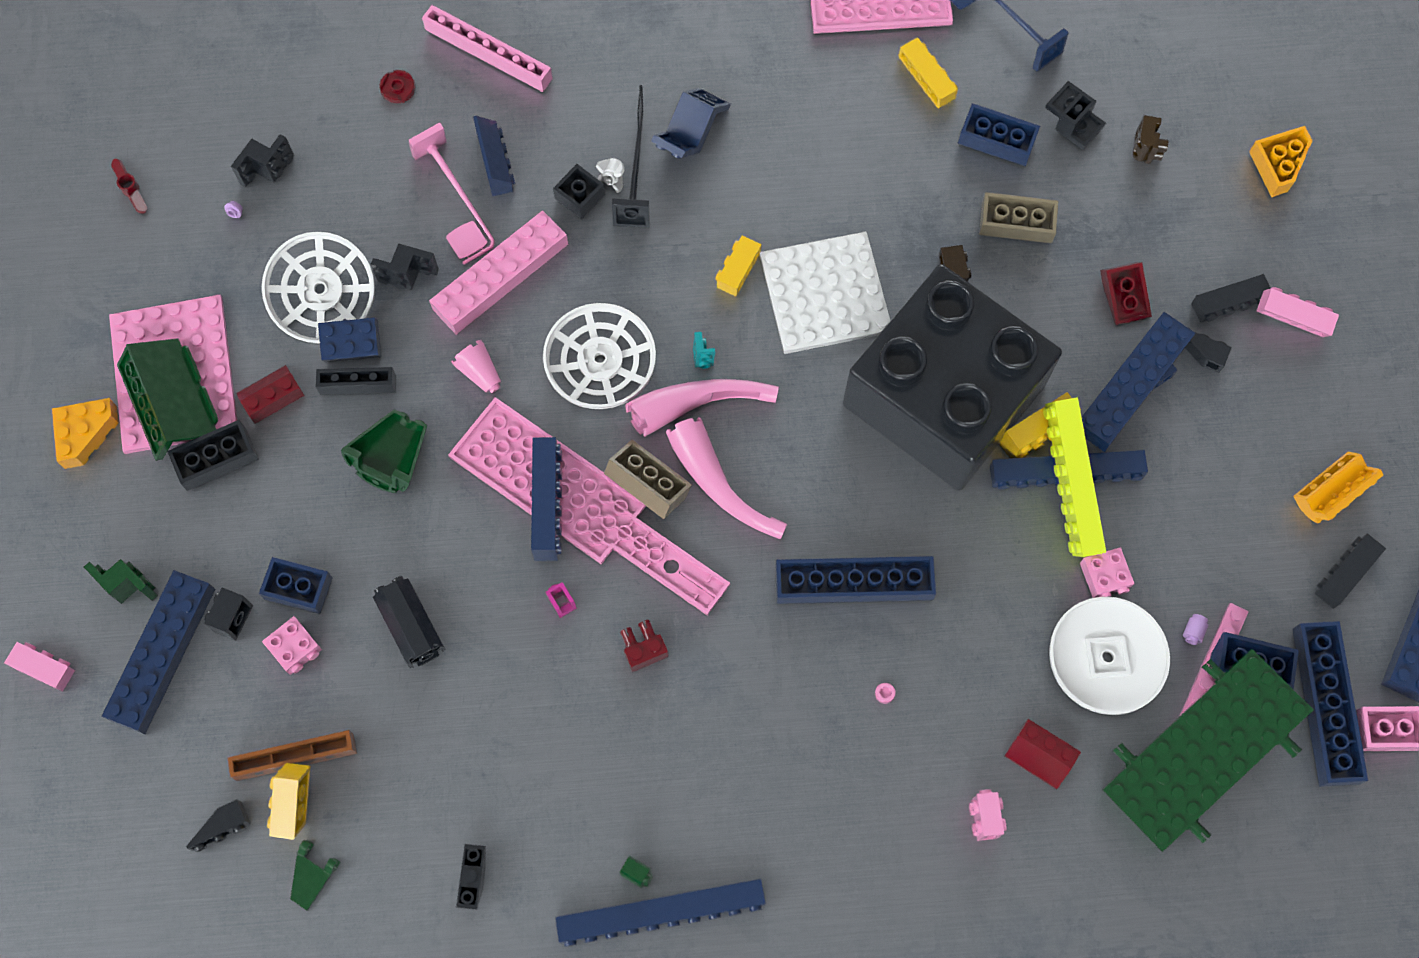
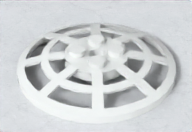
M327 232L304 233L286 241L269 259L262 278L263 301L271 319L286 334L308 343L320 344L318 323L325 322V311L334 307L341 314L339 317L326 322L343 321L344 319L354 320L356 318L351 312L357 303L359 292H369L367 306L359 318L364 319L369 314L374 300V276L366 257L350 241ZM315 239L316 250L306 252L296 259L287 252L288 249L300 242ZM323 239L339 242L347 246L351 251L343 258L334 252L323 250ZM316 256V267L306 270L299 264L308 258ZM324 256L340 262L334 271L324 267ZM356 256L360 258L366 268L369 284H359L357 275L350 265ZM282 257L289 266L283 274L281 285H269L272 270L279 258ZM295 269L301 275L297 286H287L289 277ZM345 269L349 271L353 285L342 284L339 276ZM318 284L325 286V291L321 294H317L315 291ZM353 292L351 303L346 309L339 301L343 293ZM270 293H281L283 303L290 313L282 321L273 309ZM287 293H298L302 303L295 310L289 302ZM307 308L317 311V322L307 320L300 315ZM296 319L305 325L317 327L316 338L300 335L287 326Z
M594 303L573 309L555 323L545 341L543 362L548 380L563 398L580 407L608 409L625 404L645 388L654 371L656 350L651 332L637 315L617 305ZM592 312H611L622 317L617 326L610 323H594ZM585 314L587 325L577 329L569 337L560 332L562 327L569 321ZM628 320L632 321L646 337V343L637 346L630 334L624 330ZM596 329H607L614 332L610 338L598 337ZM589 331L591 339L587 340L583 345L574 341L581 334ZM620 335L628 341L631 348L621 351L616 343ZM557 338L564 343L561 352V364L550 365V349L552 342ZM569 348L578 352V362H566ZM650 350V365L646 377L637 375L639 353ZM599 355L605 357V360L601 363L595 361V358ZM633 355L632 370L628 371L622 368L623 358ZM580 369L585 377L579 384L572 378L569 371ZM563 372L568 382L576 388L570 396L558 386L552 373ZM616 374L626 378L622 383L611 388L609 379L613 378ZM591 380L602 381L604 390H592L586 387ZM631 380L641 384L631 395L615 402L613 393L623 389ZM583 392L596 396L606 395L608 404H588L577 399Z

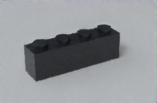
M1261 274L1196 295L1191 304L1200 322L1206 320L1210 322L1217 319L1218 316H1229L1237 310L1241 309V311L1251 308L1252 305H1259L1263 291L1271 289L1265 275Z
M393 367L316 369V388L320 395L396 393V374Z
M1368 533L1362 538L1358 536L1351 544L1353 548L1350 551L1346 550L1341 555L1340 559L1342 561L1340 564H1334L1328 571L1330 576L1327 579L1324 577L1317 584L1319 589L1315 594L1333 609L1343 602L1386 550L1382 544Z

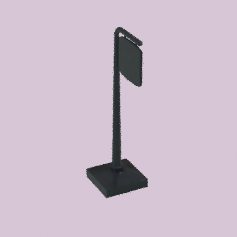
M642 85L639 86L638 130L629 199L612 198L613 226L649 228L650 226L649 200H636L643 120Z

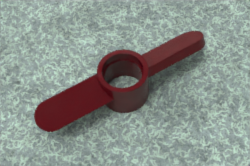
M113 159L111 167L118 178L117 186L125 196L129 197L138 213H146L147 206L138 192L139 184L133 175L128 174L121 160ZM133 182L130 187L123 188L126 183Z

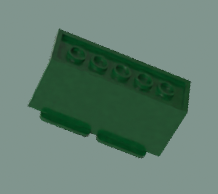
M179 338L126 345L117 363V367L155 461L163 460L173 442L196 439L216 430L215 425L218 422V416L205 386L200 384L201 376L188 346L182 347Z

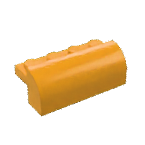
M1347 452L1293 497L1301 511L1310 520L1319 524L1322 520L1329 521L1333 519L1337 513L1348 507L1365 490L1376 484L1377 480L1383 476L1381 469L1368 467L1361 454Z

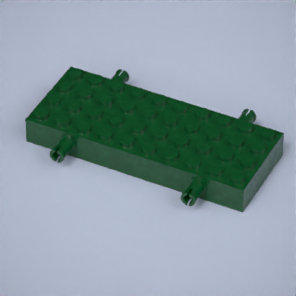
M1253 649L1249 650L1227 672L1219 668L1212 659H1209L1206 662L1207 664H1204L1201 668L1215 680L1214 684L1138 756H1134L1122 742L1118 747L1123 753L1117 747L1113 750L1126 765L1101 790L1161 852L1168 848L1186 830H1190L1201 843H1204L1206 839L1202 836L1201 832L1206 838H1209L1212 834L1201 825L1199 817L1276 745H1280L1292 758L1302 751V748L1289 737V733L1314 709Z

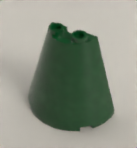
M394 409L341 449L342 456L349 467L353 466L357 470L355 474L370 485L386 492L396 493L398 490L404 492L411 483L428 425L422 420L412 421L408 414Z

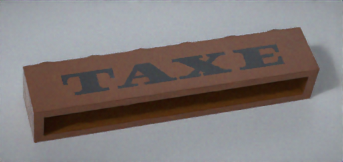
M350 730L228 757L230 778L240 781L278 772L286 763L310 765L357 754L354 734Z

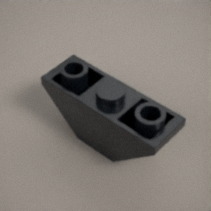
M464 845L456 908L478 909L485 877L486 846Z

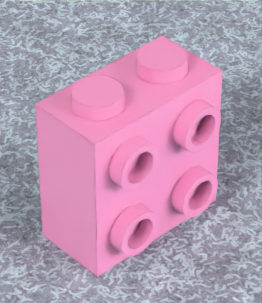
M1121 547L1106 551V553L1085 557L1080 562L1093 598L1111 597V594L1117 592L1119 595L1125 594L1135 584Z
M295 616L262 641L289 675L298 673L307 661L317 658L322 650Z
M991 789L979 791L971 800V803H969L970 815L974 816L972 832L974 836H977V841L998 839L1004 835V831L1007 828L1005 818L1001 816V810H1003L1002 798L998 797V792L992 793Z

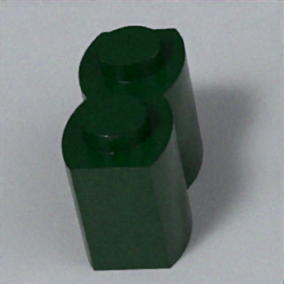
M630 855L619 872L620 876L641 889L644 886L648 887L654 877L652 868Z

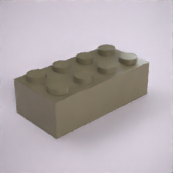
M985 192L981 207L979 235L1052 243L1056 235L1058 201Z
M634 440L628 442L609 459L604 472L606 476L662 519H665L686 499L692 484Z

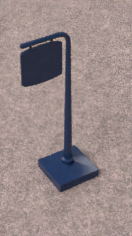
M976 0L950 1L961 10ZM995 0L1039 44L1032 67L1036 72L1063 54L1069 34L1065 28L1050 39H1043L1002 0Z

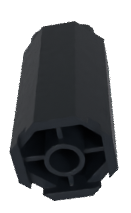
M403 576L396 577L387 586L382 585L374 590L375 595L373 599L409 668H414L413 664L415 663L418 666H422L436 659L439 656L438 651L440 649L442 652L446 650L408 578L404 579Z

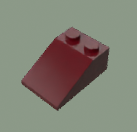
M1133 262L1100 270L1103 289L1115 325L1152 317L1142 262Z

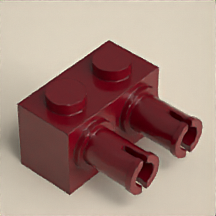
M649 619L644 620L647 628H645L643 621L638 624L645 639L640 643L636 641L631 627L626 628L629 636H627L625 629L620 631L626 645L624 654L632 672L669 657L661 634H655Z

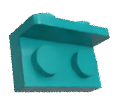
M694 332L693 355L695 368L707 369L714 366L715 348L707 349L706 338L702 337V332Z

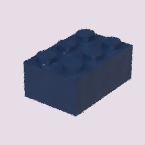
M376 318L318 323L321 361L337 362L382 357L379 325Z
M272 557L259 595L267 601L320 614L333 577L328 571Z

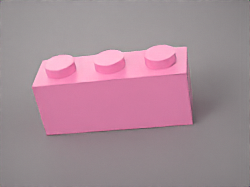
M16 642L4 663L63 692L75 672L74 669L69 667L71 663L61 658L56 661L52 659L54 655L44 650L39 653L35 651L37 647L25 642L22 645Z

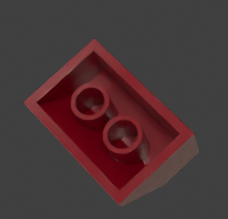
M286 365L236 393L254 424L305 396Z
M1028 719L1021 727L1004 757L1057 790L1072 769L1081 751Z

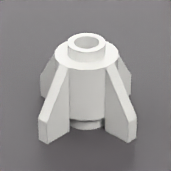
M615 158L599 161L596 168L601 172V175L597 179L607 185H613L612 187L617 193L621 192L623 188L622 175L625 171L623 163Z

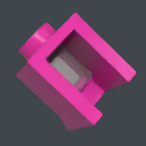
M563 582L552 585L546 591V595L559 618L577 609L573 598Z

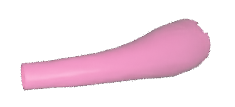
M736 379L701 380L654 390L630 401L625 405L626 413L631 411L633 420L630 422L640 435L643 434L646 437L687 412L712 401L728 398H751L776 403L779 387Z
M700 417L697 418L696 422H694L693 418L675 424V430L671 432V429H668L666 431L670 444L685 469L713 501L741 522L781 540L787 524L774 517L768 518L755 511L730 488Z

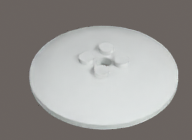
M1096 597L1082 601L1069 609L1061 617L1051 636L1049 656L1053 674L1062 690L1073 701L1088 710L1108 715H1120L1136 711L1152 701L1166 682L1170 667V653L1166 637L1155 619L1144 609L1130 601L1116 597ZM1103 653H1110L1112 655V662L1104 661Z

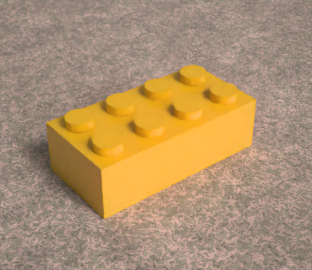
M1066 392L1052 402L1071 399L1072 397ZM1045 406L1005 432L999 445L1010 459L1026 458L1029 455V451L1040 449L1044 445L1043 442L1048 439L1051 441V438L1047 435L1048 420L1045 419L1043 413Z

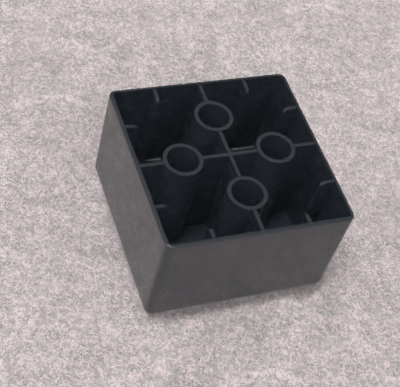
M940 264L850 368L843 405L956 490H962L999 445L1005 432L1016 424L1045 388L1062 355V350L948 267Z

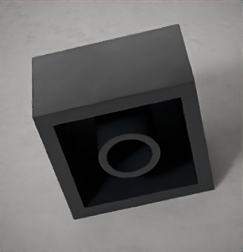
M578 164L553 188L554 198L581 219L606 195L604 183Z
M222 587L220 592H217L214 597V604L211 610H208L205 615L204 624L214 633L236 641L253 605L243 595Z

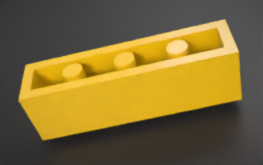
M917 37L900 47L898 57L938 109L956 99L958 91L956 83L950 80L946 70L938 64L936 57L929 53L925 43L921 42Z

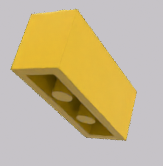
M743 235L739 241L736 240L732 247L733 252L731 256L727 255L723 270H719L716 275L717 288L737 297L760 255L762 244Z

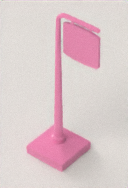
M439 122L409 139V145L415 160L428 153L433 155L491 241V244L483 249L487 244V240L474 221L465 223L450 232L446 239L459 259L468 258L462 262L466 264L492 249L494 238L438 151V147L446 143L444 128ZM482 249L480 252H478V253H476L475 255L469 257V256L472 255L473 253H475V252H477L478 250Z

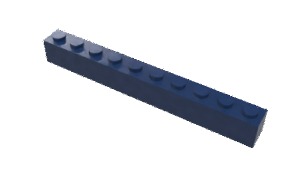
M757 879L555 917L559 943H564V947L577 945L576 941L584 939L585 943L598 941L597 937L600 936L611 939L618 937V933L626 932V935H633L639 933L638 929L647 928V931L658 930L659 925L667 924L669 928L679 926L680 921L688 920V924L700 922V918L707 916L709 920L721 918V914L728 912L729 916L742 914L741 910L749 909L750 912L762 910L761 906H765L766 903L762 881Z

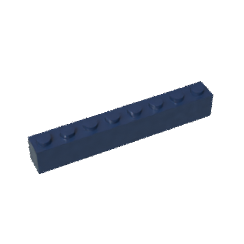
M1145 450L1088 454L1094 483H1102L1105 480L1120 482L1124 479L1138 481L1143 479L1148 473ZM1043 456L992 460L990 464L992 488L1008 489L1010 486L1026 488L1029 485L1044 487L1048 484H1055L1057 486L1059 479L1054 473L1055 458Z

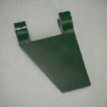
M303 840L298 848L290 900L306 911L309 910L330 876L341 863L336 858H330L325 868L322 869L306 858V855L314 846L309 840Z

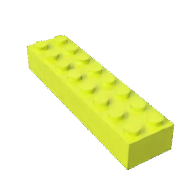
M1078 397L1047 403L1043 413L1049 425L1047 427V435L1052 441L1050 451L1056 463L1054 465V473L1059 479L1057 489L1063 501L1061 503V511L1066 517L1064 527L1066 533L1069 534V552L1073 556L1078 557L1106 553Z

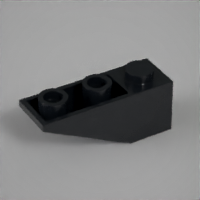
M1195 332V335L1185 349L1201 366L1220 373L1226 364L1232 347L1222 341L1213 340L1205 334Z
M236 799L217 808L188 843L187 849L200 852L206 849L207 845L212 842L219 843L233 832L238 834L246 830V826L251 823L243 803Z

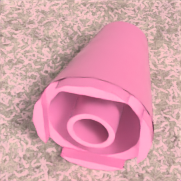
M482 340L476 341L478 345L473 347L470 344L454 357L456 361L452 360L451 362L486 393L491 392L492 394L500 388L501 380Z

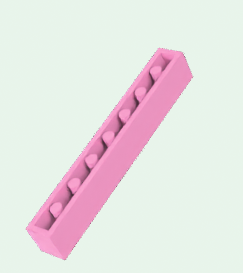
M433 5L422 17L425 30L542 92H544L552 80L551 67Z

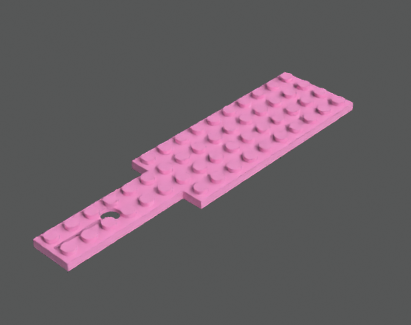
M495 397L448 456L531 515L532 438L552 436ZM557 440V444H561L562 462H560L562 480H559L562 487V498H559L562 505V517H559L560 524H562L561 537L601 565L612 550L616 551L708 616L730 586V582L640 521L638 516L645 509L646 505L606 476L603 471ZM675 560L679 564L678 571L673 574L667 573L664 570L666 561Z

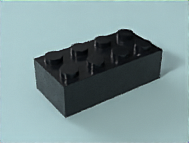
M240 420L167 451L179 482L187 491L259 460L247 430Z

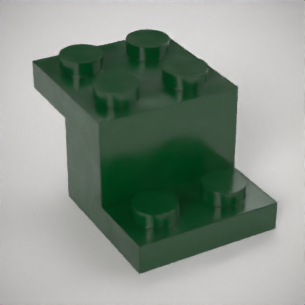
M120 559L107 571L99 564L94 566L91 562L84 566L86 571L100 586L121 604L137 590L142 592L151 601L158 596L153 591L156 587L130 561L125 563Z

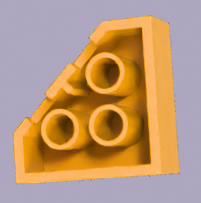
M1305 126L1257 140L1249 151L1271 197L1288 192L1298 176V172L1312 143V139Z
M110 398L52 408L57 462L64 469L86 464L91 453L99 448L106 439L105 436L119 423L117 406Z

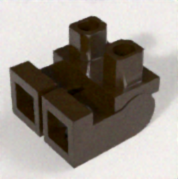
M1143 115L1135 132L1133 157L1137 161H1145L1146 164H1150L1153 159L1159 161L1163 159L1164 152L1168 149L1169 140L1161 139L1160 133L1157 132L1162 118Z

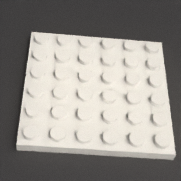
M867 232L760 252V259L784 354L878 336L890 322Z

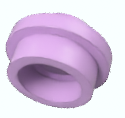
M230 201V203L224 206L228 216L232 218L241 217L243 208L238 202Z

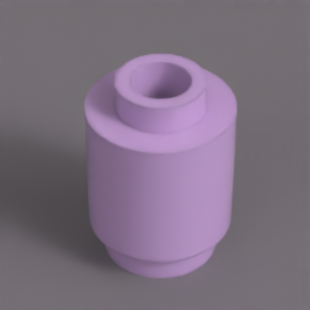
M1193 614L1189 618L1183 633L1187 643L1192 645L1202 643L1208 628V619L1206 617Z

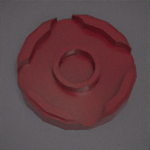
M393 70L391 73H386L379 84L381 95L384 99L396 104L409 100L414 95L416 88L412 76L404 70Z

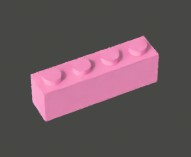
M1272 287L1263 291L1257 312L1321 337L1332 336L1339 314L1334 313L1331 308H1321L1316 306V303L1313 301L1300 300V297L1295 294L1282 293L1283 290L1280 288Z

